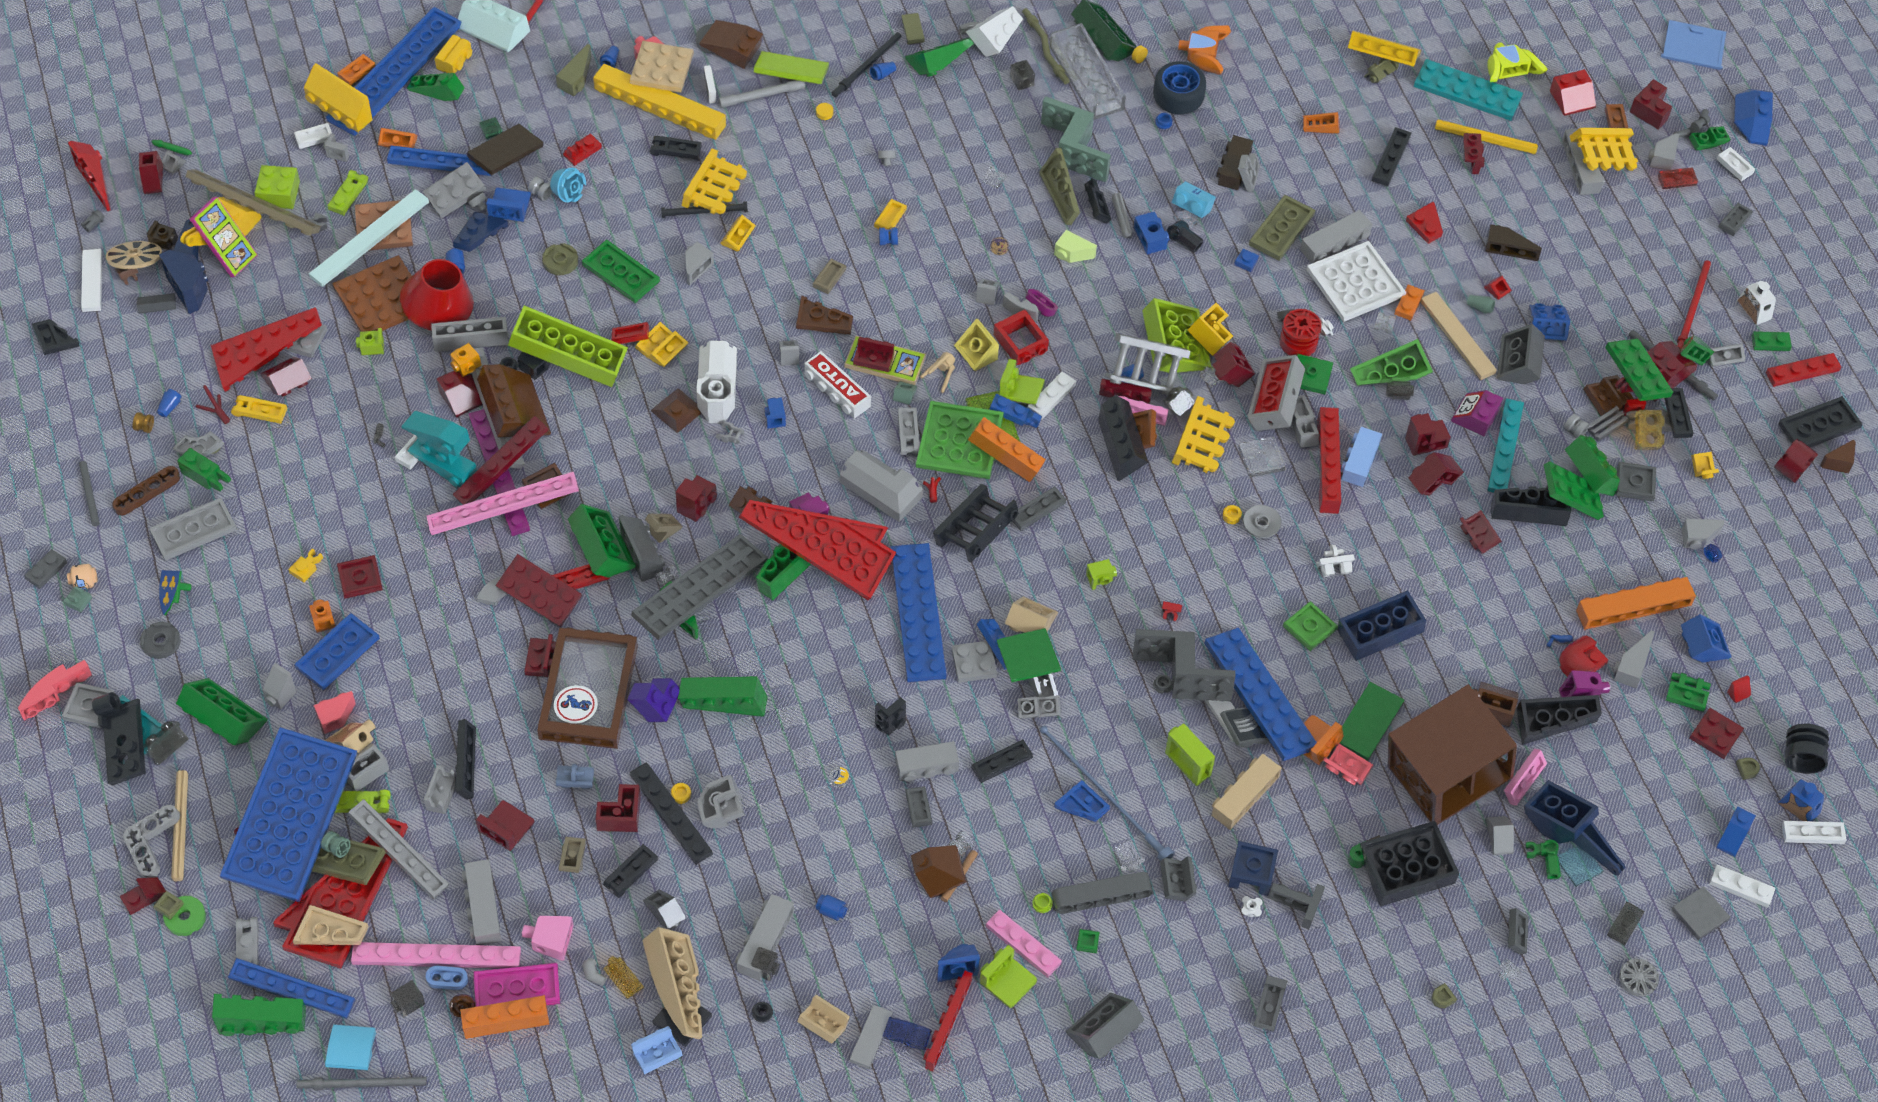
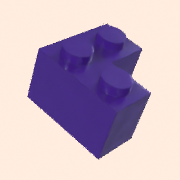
M653 678L651 683H634L627 700L648 722H667L678 699L680 687L671 678Z

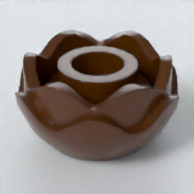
M457 994L449 1003L450 1012L456 1017H461V1009L475 1007V1001L467 994Z

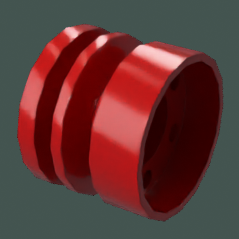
M1295 309L1285 316L1280 335V346L1289 356H1297L1298 354L1310 356L1316 351L1322 328L1318 315L1307 309Z

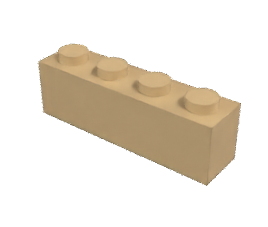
M1264 754L1258 759L1254 758L1249 765V769L1239 774L1236 779L1237 782L1234 785L1230 784L1226 788L1225 795L1222 798L1218 797L1213 802L1211 816L1231 830L1280 777L1282 767Z

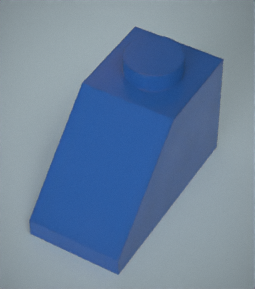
M1737 806L1716 848L1735 857L1756 815Z

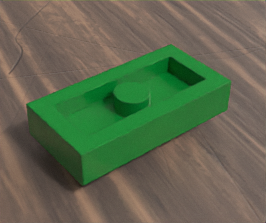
M1753 331L1752 333L1754 350L1790 351L1792 348L1789 332Z

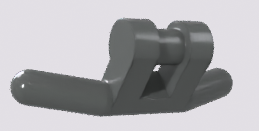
M1704 109L1699 119L1692 122L1689 128L1676 131L1673 134L1677 133L1679 138L1698 132L1710 122L1709 111Z

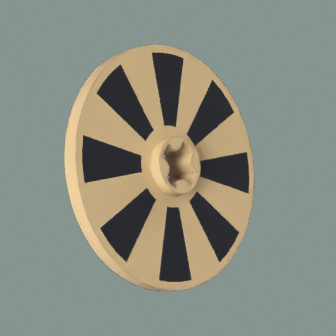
M147 241L126 242L111 248L106 253V261L109 265L120 269L143 268L160 260L159 254L162 253V249L157 244Z

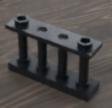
M980 484L933 531L936 545L943 547L950 541L964 548L967 560L971 563L1012 520L1016 519L1019 514L1016 501L1012 500L1007 506H1004L990 499L987 486ZM984 505H987L1000 513L995 518H992L979 510ZM972 517H975L988 525L981 531L967 522ZM963 529L976 536V538L969 543L955 536V534Z

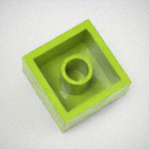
M261 165L254 192L255 196L280 208L294 209L300 183L297 168Z

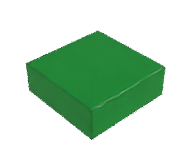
M1079 929L1076 950L1097 954L1100 932Z

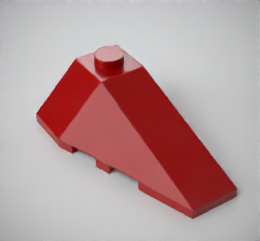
M69 141L68 145L75 166L107 212L110 211L103 167L100 161L102 160L100 152L94 150L91 144Z

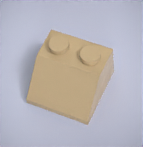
M1023 596L1013 602L1005 624L1016 632L1022 631L1026 633L1046 628L1048 632L1058 612Z

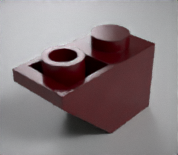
M158 152L139 153V172L144 194L162 192L163 163Z

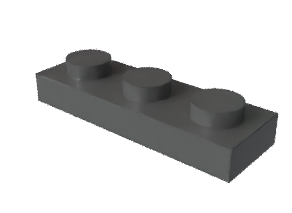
M1053 487L1018 508L1019 514L1012 522L1022 531L1066 504V498L1056 487Z

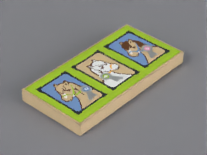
M855 336L845 361V368L897 382L902 381L916 385L926 358L925 353L895 346L894 358L889 372L853 365V359L860 336Z

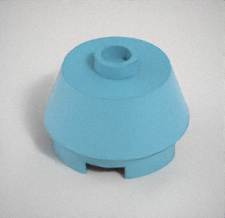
M574 167L559 169L553 174L550 187L552 192L563 202H576L583 196L580 193L583 185H586V178L583 173H580Z

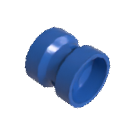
M891 227V229L879 228L880 246H885L886 244L898 245L897 227Z

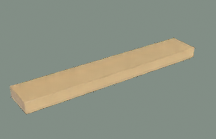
M1434 292L1421 298L1420 302L1478 378L1483 380L1496 374L1497 369L1440 295Z

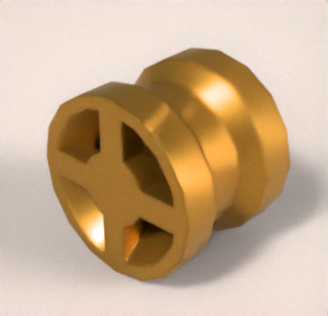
M137 412L133 418V430H143L145 433H150L154 426V416L150 414L143 415V413Z

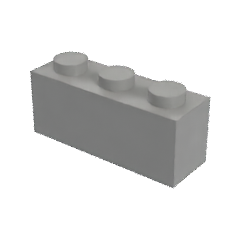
M954 741L895 751V762L900 781L909 782L917 778H932L936 775H950L959 771V759Z

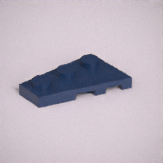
M474 212L453 241V248L471 252L483 244L487 237H493L499 229L508 227V221Z

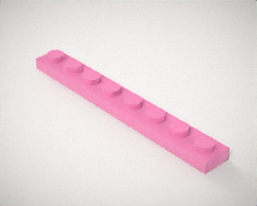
M570 472L428 515L427 521L430 533L435 535L577 492L579 488L575 474Z
M361 942L360 945H353L351 962L352 965L447 966L502 969L520 967L521 947Z

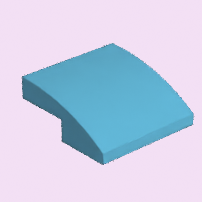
M333 1025L325 1067L368 1070L376 1029L373 1027Z

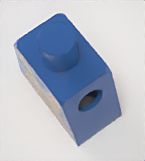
M1800 779L1786 792L1778 804L1801 821L1813 822L1821 813L1825 796L1817 790L1815 784L1807 783Z

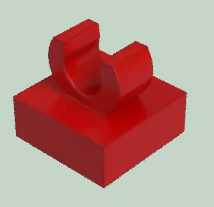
M1163 601L1162 609L1166 610L1163 613V619L1167 618L1168 613H1173V621H1177V612L1181 613L1183 605Z

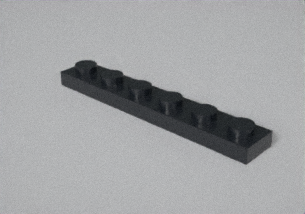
M646 762L630 771V776L634 782L640 786V790L696 865L713 855L711 848L649 764Z

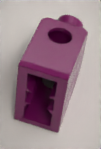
M1571 671L1559 688V693L1561 697L1600 696V694L1609 693L1610 684L1609 682H1602L1598 672Z

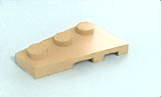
M310 905L293 939V944L360 945L369 926L368 923Z

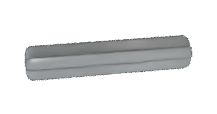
M1119 192L1112 194V201L1124 238L1131 237L1133 231L1122 194Z

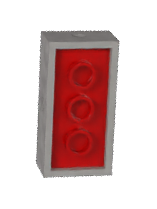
M1296 355L1263 359L1248 413V419L1257 431L1290 427L1305 372L1304 366Z

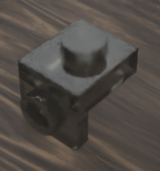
M758 947L751 966L762 970L763 979L771 981L772 976L777 975L780 963H778V953Z

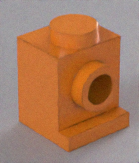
M324 600L314 601L313 605H310L309 608L316 633L335 628L329 602Z

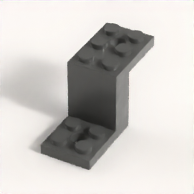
M1136 629L1133 660L1172 662V699L1221 702L1232 700L1235 670L1197 669L1195 666V632Z

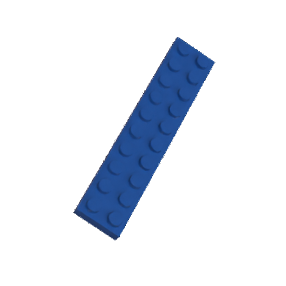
M433 7L354 87L368 96L372 118L456 33L462 23L460 20ZM328 114L326 116L328 122L353 136L359 133L349 129L341 121L335 120L332 115Z

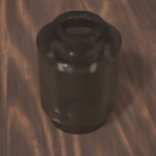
M1392 381V383H1387L1386 396L1391 397V399L1409 400L1410 396L1414 395V385H1411L1410 381Z

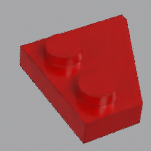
M1434 202L1406 217V222L1428 244L1442 237L1443 230Z

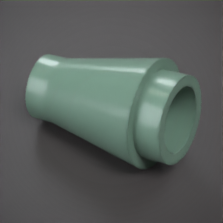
M1470 294L1467 305L1485 314H1491L1496 301L1489 296Z

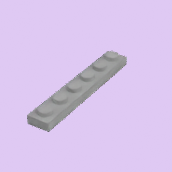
M364 799L348 812V816L379 847L384 848L386 853L433 900L448 888L449 883Z

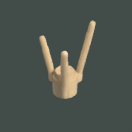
M944 352L920 378L923 379L937 368L941 371L948 370L941 389V393H944L952 371L955 369L953 365L955 357L949 352Z

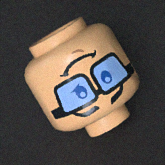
M90 564L72 566L70 573H67L68 584L81 589L93 588L94 584L98 581L96 568H92Z

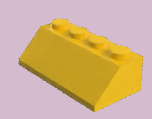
M317 63L313 65L304 85L306 100L318 106L323 112L332 115L335 120L344 123L349 129H353L356 132L361 131L373 120L368 96Z

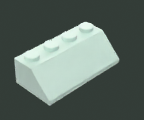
M465 0L458 16V20L462 22L458 30L507 52L513 49L530 32L525 15L492 0Z

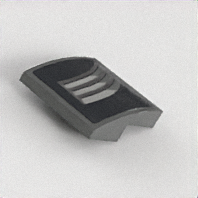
M1248 708L1230 709L1220 713L1236 746L1249 748L1254 743L1266 745L1270 742Z

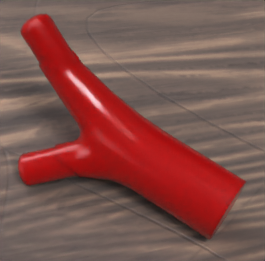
M931 477V484L923 482V485L929 490L931 503L937 502V485L941 480L940 477L935 481L934 477Z

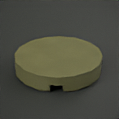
M565 243L549 246L542 255V263L545 270L554 275L569 274L578 265L579 258L576 249Z

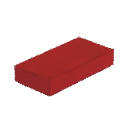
M648 322L612 328L611 341L618 344L649 339Z

